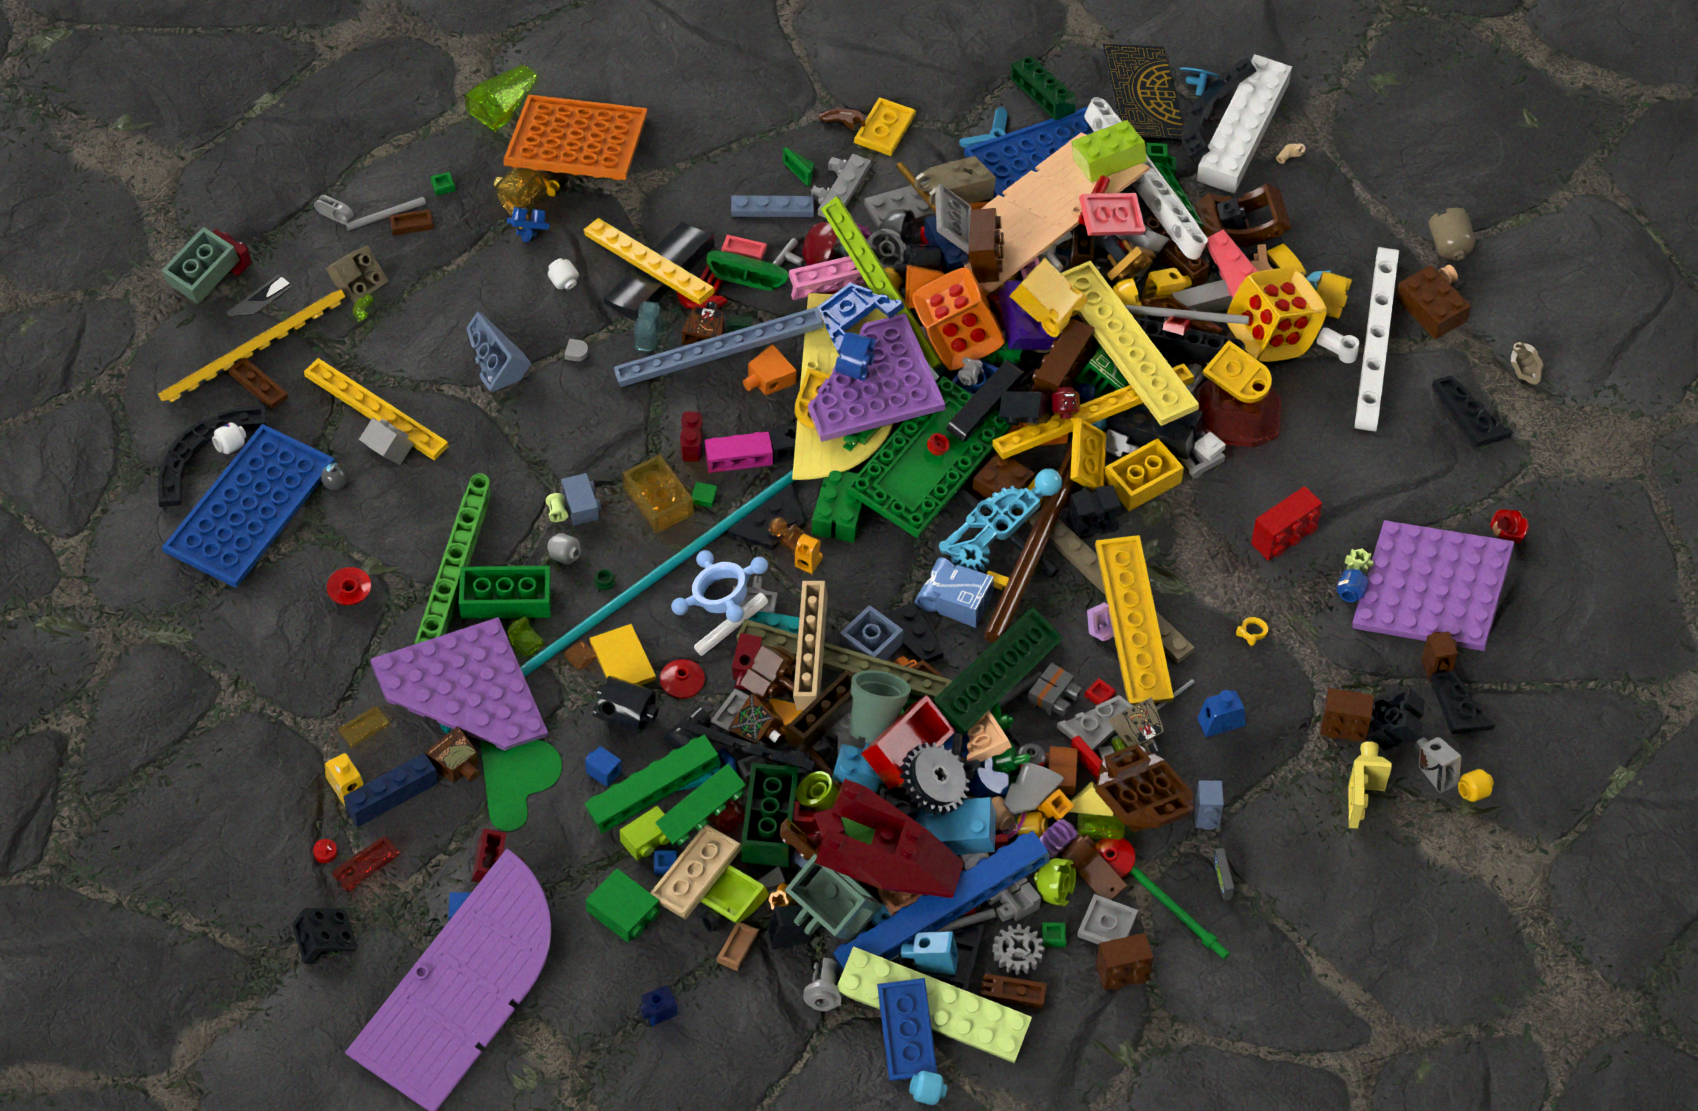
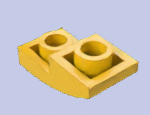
M1284 243L1267 251V259L1277 269L1291 268L1303 272V276L1306 275L1303 265Z

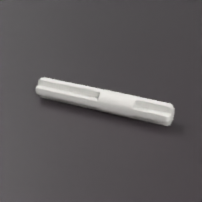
M762 593L757 594L741 607L744 611V616L739 622H731L726 619L694 645L696 652L700 656L708 652L743 624L745 619L748 620L768 603L766 596Z

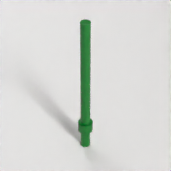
M1134 865L1130 874L1200 937L1202 943L1208 949L1212 948L1224 960L1230 955V952L1218 942V938L1212 932L1208 933Z

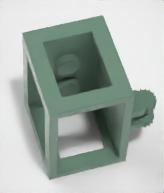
M814 854L785 889L803 907L798 916H796L794 923L801 925L811 914L814 918L804 931L808 936L814 933L822 924L835 937L853 941L882 907V904L854 878L814 863L817 854ZM814 865L822 867L806 887L799 886L800 882Z

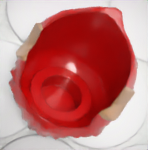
M1500 509L1494 514L1490 527L1495 537L1519 544L1527 534L1529 524L1528 519L1523 517L1521 511Z

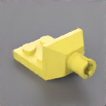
M1375 742L1362 743L1360 747L1361 755L1354 760L1348 784L1349 828L1358 829L1360 820H1364L1365 808L1368 805V794H1365V790L1385 791L1392 766L1384 757H1378L1379 746Z

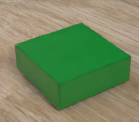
M450 172L430 176V182L436 196L456 191Z
M696 482L691 496V504L712 507L717 493V486Z
M1042 922V946L1066 947V924Z

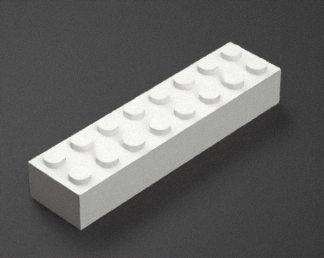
M1255 54L1251 62L1257 71L1239 84L1208 146L1210 152L1203 156L1198 167V182L1234 194L1289 85L1292 66Z

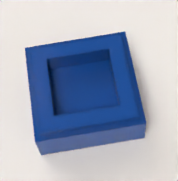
M677 850L654 851V875L666 874L678 859Z

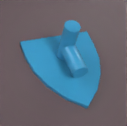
M1180 67L1179 69L1200 75L1199 77L1187 76L1186 78L1187 84L1197 85L1195 94L1197 96H1201L1204 93L1207 77H1219L1218 74L1206 70Z

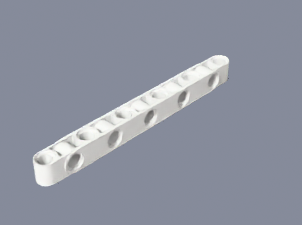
M1099 97L1091 99L1084 115L1094 132L1122 122L1109 104ZM1146 155L1147 161L1143 164L1149 166L1150 170L1134 181L1132 185L1183 254L1190 259L1199 258L1208 242L1207 237Z
M1382 247L1377 249L1355 429L1375 432L1377 429L1399 250Z

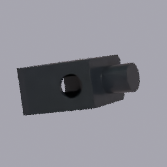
M801 905L774 906L767 928L772 949L810 942L812 934L808 936L804 931L814 917L810 914L804 923L796 925L794 920L803 909ZM820 924L816 930H824L825 927Z

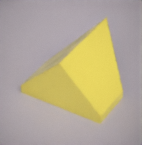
M1093 780L1070 801L1074 807L1069 812L1113 817L1111 809L1095 792L1096 784Z

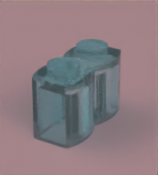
M643 301L639 306L638 319L634 324L635 349L652 351L656 344V334L660 329V307L658 303Z

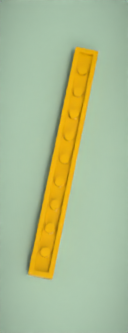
M342 289L332 292L158 393L161 401H175L181 397L180 393L186 389L188 392L200 386L198 382L203 379L206 381L213 379L217 376V371L222 368L224 371L228 370L235 364L234 361L237 359L249 358L253 355V350L256 348L262 350L271 345L270 340L275 337L277 340L289 334L287 330L292 327L296 330L306 324V319L310 317L315 319L324 314L323 309L327 307L332 309L340 305V300L345 297Z
M1184 363L1172 368L1185 386L1194 383V375ZM1129 385L1081 404L1080 412L1074 414L1073 419H1060V415H1054L1047 423H1039L1038 426H1026L992 440V444L1003 460L1073 432V421L1076 418H1081L1092 424L1144 402L1132 386Z

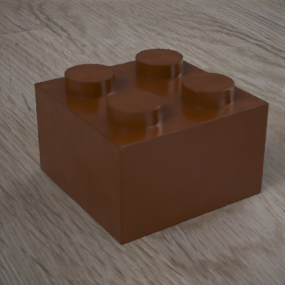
M997 453L973 478L972 494L982 500H986L988 497H993L992 494L994 492H1001V489L1004 487L1009 489L1010 486H1014V488L1019 490L1021 488L1025 489L1034 480V472L1010 457L1002 460Z
M1328 688L1322 713L1320 735L1329 738L1349 739L1353 742H1365L1372 716L1374 695Z
M1145 933L1099 943L1096 968L1104 990H1118L1130 984L1140 985L1150 979L1153 955Z

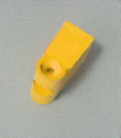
M1046 258L1009 295L1037 322H1041L1043 329L1051 337H1057L1068 325L1070 317L1078 314L1088 301L1086 295L1072 288V284Z

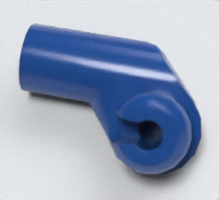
M726 748L720 749L717 753L720 760L725 765L729 764L737 773L736 759Z

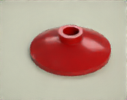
M355 567L339 569L327 581L329 597L341 605L358 604L366 599L371 591L370 577L366 572Z
M680 659L672 661L663 668L660 674V685L664 692L678 699L695 696L702 690L705 683V675L702 668L690 660Z
M1109 836L1101 839L1094 846L1096 851L1121 878L1125 877L1133 869L1136 855L1134 848L1126 839ZM1109 853H1115V855L1112 858L1107 857Z

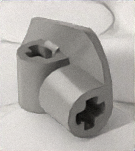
M1024 763L1016 782L1012 783L1009 788L1004 806L1012 815L1036 810L1064 782V778L1042 766Z

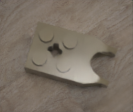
M976 156L930 167L915 178V187L924 192L931 191L929 193V202L935 206V188L939 184L944 185L968 204L994 197L996 177ZM926 177L930 178V181H928L924 185H920L922 179Z

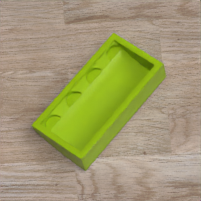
M729 865L700 902L738 924L750 916L770 894L763 884Z

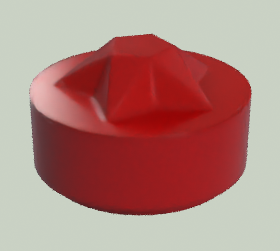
M940 433L933 434L927 441L928 450L936 456L944 455L950 447L947 437Z
M329 839L319 840L313 847L314 857L320 863L332 862L337 856L336 844Z

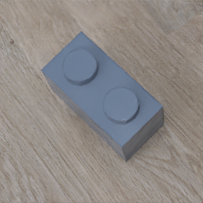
M587 473L561 479L562 493L565 496V502L573 526L599 520L598 511L601 510V503L598 497H594V493H596L593 480L589 481Z
M1199 780L1194 803L1196 828H1203L1205 830L1219 828L1224 805L1222 781Z

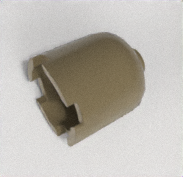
M1448 208L1445 214L1438 216V213L1434 214L1428 224L1439 255L1445 259L1458 261L1464 259L1465 256L1473 251L1475 237L1469 213H1466L1463 208Z

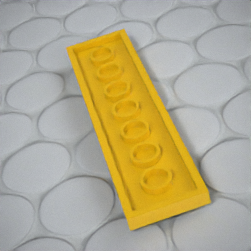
M1140 535L1096 540L1095 546L1106 600L1109 605V614L1127 701L1133 706L1152 697L1154 704L1171 702L1174 696Z

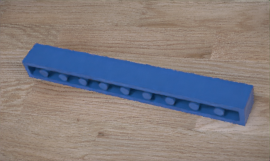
M1034 831L1020 835L1015 842L1008 846H1002L994 855L979 860L976 866L969 870L961 871L953 898L922 895L909 907H902L891 918L878 922L873 929L861 932L855 940L840 945L833 952L837 965L843 972L853 946L887 960L894 958L901 953L902 944H914L917 933L938 931L1050 861L1047 849Z

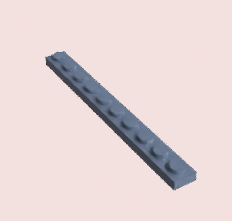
M815 307L615 366L614 371L619 387H624L817 330L824 326L818 308Z

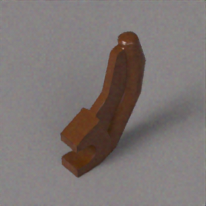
M838 108L827 110L819 115L820 121H841L850 129H855L854 124L860 123L862 127L866 126L863 114L858 110Z

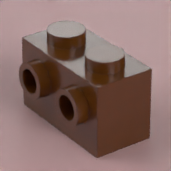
M1449 631L1434 632L1427 636L1421 661L1429 682H1431L1430 677L1433 673L1453 671L1458 654V646L1456 640L1452 639Z

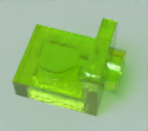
M526 616L514 621L508 628L509 640L526 657L544 645L543 639L529 626V619Z

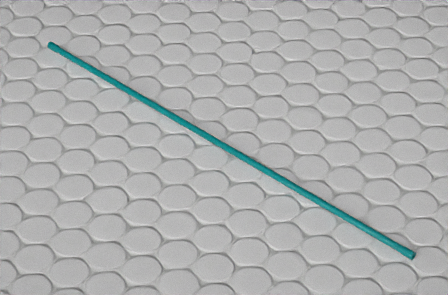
M942 364L934 371L938 376H941L948 369ZM793 470L520 666L524 677L796 480H792ZM440 724L441 729L446 734L453 730L452 728Z

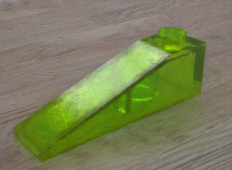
M522 64L479 83L465 94L466 111L493 131L498 130L510 120L512 112L520 105L521 98L529 91L537 78V74Z

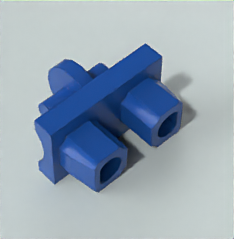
M514 207L512 218L507 217V224H512L514 227H522V229L516 230V235H521L523 242H529L532 236H537V231L532 230V228L549 230V223L545 222V211L540 209H532L531 220L526 219L527 209Z

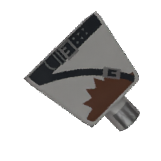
M1439 737L1428 741L1426 738L1419 739L1415 744V748L1420 752L1419 767L1437 791L1441 794L1458 785L1461 755Z

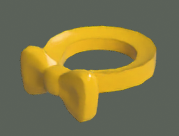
M1248 617L1243 621L1242 626H1238L1236 636L1243 637L1250 646H1254L1256 640L1265 638L1268 633V626L1260 618ZM1252 623L1257 624L1262 628L1263 632L1250 635L1246 632V626Z

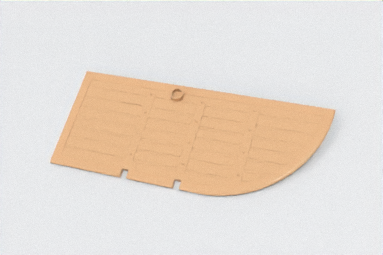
M1082 132L1037 165L1035 167L1037 172L1031 170L1003 191L1004 197L998 195L982 208H996L997 216H1001L1002 229L999 230L1004 233L1005 244L1001 245L1004 249V259H1000L1003 261V273H1000L999 282L979 283L983 289L991 293L1079 225L1078 219L1082 212L1079 196L1091 194L1097 181L1090 182L1073 159L1071 141L1086 136V134ZM1141 163L1107 176L1110 182L1105 193H1120L1150 170L1149 166ZM967 254L969 258L968 264H965L964 267L969 268L972 272L969 254Z

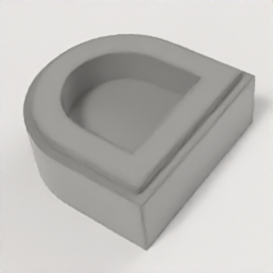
M569 339L565 360H584L588 356L587 344L581 340Z

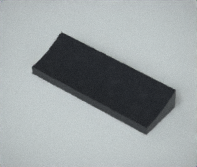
M681 221L653 251L689 272L714 247V232L703 231ZM635 267L604 297V303L638 323L672 288L640 268Z

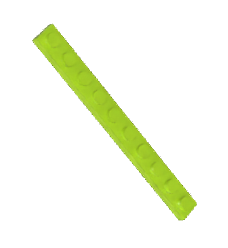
M836 196L823 206L821 211L868 287L872 290V293L877 295L884 294L891 300L896 301L898 299L903 302L905 308L896 315L906 314L926 361L933 370H936L943 364L842 200Z

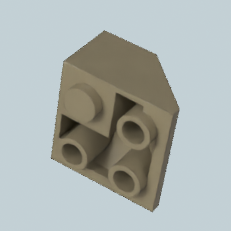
M368 245L343 256L325 268L336 287L340 290L342 289L343 293L354 303H357L389 282Z

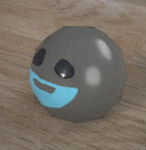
M333 463L323 469L321 481L326 488L336 491L342 489L347 484L349 474L344 466Z

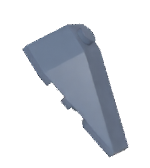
M477 311L467 326V332L471 346L475 348L477 353L475 360L481 367L482 372L479 373L481 380L489 391L494 392L520 381L527 372L531 362L481 312Z

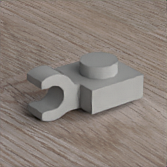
M1108 429L1106 434V452L1122 457L1124 452L1130 454L1141 447L1127 443L1130 436Z

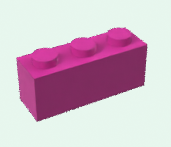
M755 432L753 434L733 435L722 438L715 437L704 440L708 473L773 465V451L769 432Z

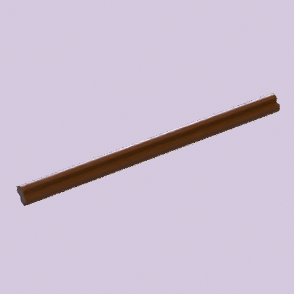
M1072 442L1058 471L1062 477V487L1058 493L1047 496L985 631L984 638L988 642L993 641L994 643L1008 630L1074 484V480L1070 479Z

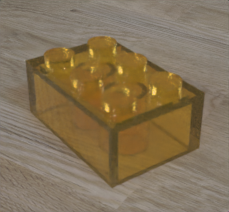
M660 454L622 472L624 490L655 533L694 515L692 497Z

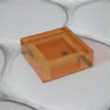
M582 640L564 653L565 658L579 671L596 659V653Z

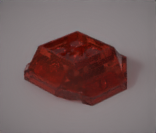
M1210 379L1197 388L1196 401L1199 403V410L1197 411L1203 412V431L1206 434L1209 432L1213 433L1225 444L1258 447L1269 440L1272 441L1278 438L1282 399L1272 386L1265 398L1253 403L1242 402L1236 399ZM1257 383L1252 386L1255 391L1264 390L1262 384Z

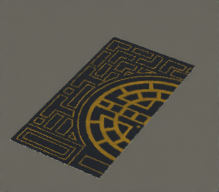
M1102 44L1121 121L1128 120L1140 137L1182 139L1183 123L1164 47Z

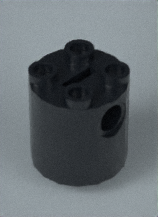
M609 675L605 685L600 684L596 697H599V700L593 709L592 716L641 734L648 723L653 724L657 719L659 707L655 703L656 692Z

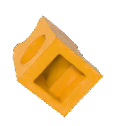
M802 534L796 545L795 567L813 574L823 559V553L819 552L821 541ZM802 560H804L805 562H807L808 565L803 564V563H802Z
M1058 789L1050 794L1034 812H1041L1044 817H1047L1049 823L1053 818L1057 821L1060 820L1074 805Z

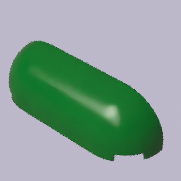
M711 251L707 254V265L714 273L715 277L725 281L772 291L784 284L789 276V273L784 268L769 262L724 251Z

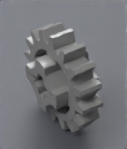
M1020 924L1017 925V929H1013L1009 925L1008 932L1001 929L1000 935L995 936L992 948L994 961L1000 960L999 968L1006 966L1007 973L1013 969L1016 975H1019L1020 970L1028 974L1029 967L1034 970L1037 969V963L1042 962V955H1044L1042 938L1037 939L1038 932L1030 933L1029 926L1022 930ZM1003 945L1006 946V947H1005V949H1006V952H1005V953L1003 952ZM1031 946H1032L1033 949H1034L1033 955L1031 954V950H1030V947H1031Z

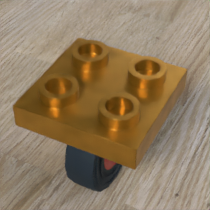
M1110 235L1104 240V245L1110 253L1107 258L1114 266L1106 274L1111 281L1120 282L1129 278L1135 280L1138 276L1137 274L1142 269H1147L1156 257L1152 250L1138 246L1134 247L1129 240L1125 239L1122 241L1116 235Z

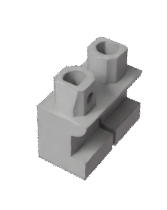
M1025 877L987 900L990 905L997 901L1003 904L996 911L1002 922L1011 918L1018 921L1040 909L1041 897L1029 882L1027 883L1028 880Z

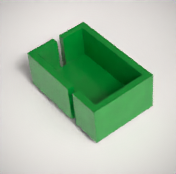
M833 470L829 473V477H824L812 518V535L831 538L833 522L836 523V540L855 543L865 504L845 491L846 487L858 473L847 471L840 473L837 470Z

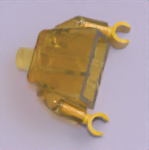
M513 168L503 178L497 177L494 181V187L498 192L497 198L511 216L514 207L525 208L545 187H547V194L551 197H554L556 191H559V183L557 181H548V178L540 173L539 170L535 171L528 168Z

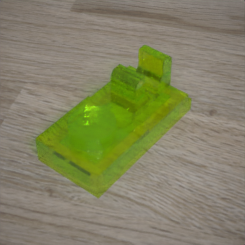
M1078 813L1077 836L1081 834L1084 837L1087 834L1090 838L1121 839V837H1124V824L1117 816Z

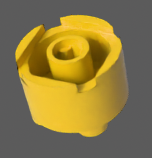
M1322 271L1316 292L1326 306V316L1339 319L1342 307L1345 306L1348 295H1346V291L1349 290L1352 279Z

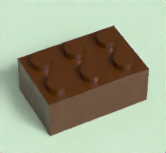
M996 208L971 210L969 257L972 273L978 283L999 282L1000 273H1003V261L1000 259H1004V249L1001 245H1004L1005 241L1004 233L999 230L1002 229L1001 216H997Z
M1432 265L1398 284L1395 299L1434 339L1441 337L1468 321L1471 305Z

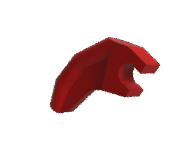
M677 292L679 302L690 309L695 307L705 308L708 302H715L718 308L727 303L726 297L718 295L710 296L699 305Z

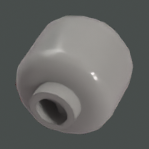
M564 533L553 536L547 545L550 558L565 565L572 564L581 554L578 539Z

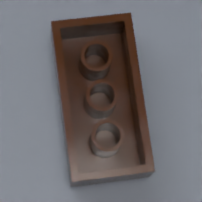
M1071 318L1068 325L1060 333L1059 339H1055L1052 343L1051 352L1045 354L1041 368L1035 370L1032 377L1034 385L1031 392H1042L1052 399V394L1057 392V388L1073 386L1075 379L1092 355L1095 327Z

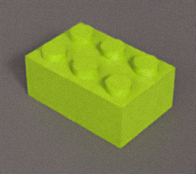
M1128 120L1071 141L1073 159L1090 182L1097 181L1102 175L1107 177L1147 161L1145 142Z

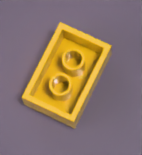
M1157 438L1105 467L1104 482L1108 486L1113 485L1120 502L1128 511H1131L1182 483L1184 467Z

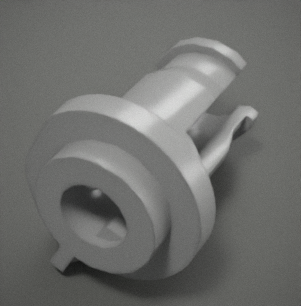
M823 958L822 968L819 966V963H814L815 972L812 983L805 987L803 994L805 1003L818 1011H828L841 1006L842 994L836 986L837 977L835 971L838 969L837 962L830 958Z

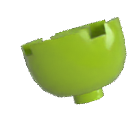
M1054 858L1035 873L1034 884L1037 886V891L1044 901L1059 906H1066L1070 900L1065 899L1068 892L1073 894L1076 882V870L1070 866V864H1074L1073 861Z

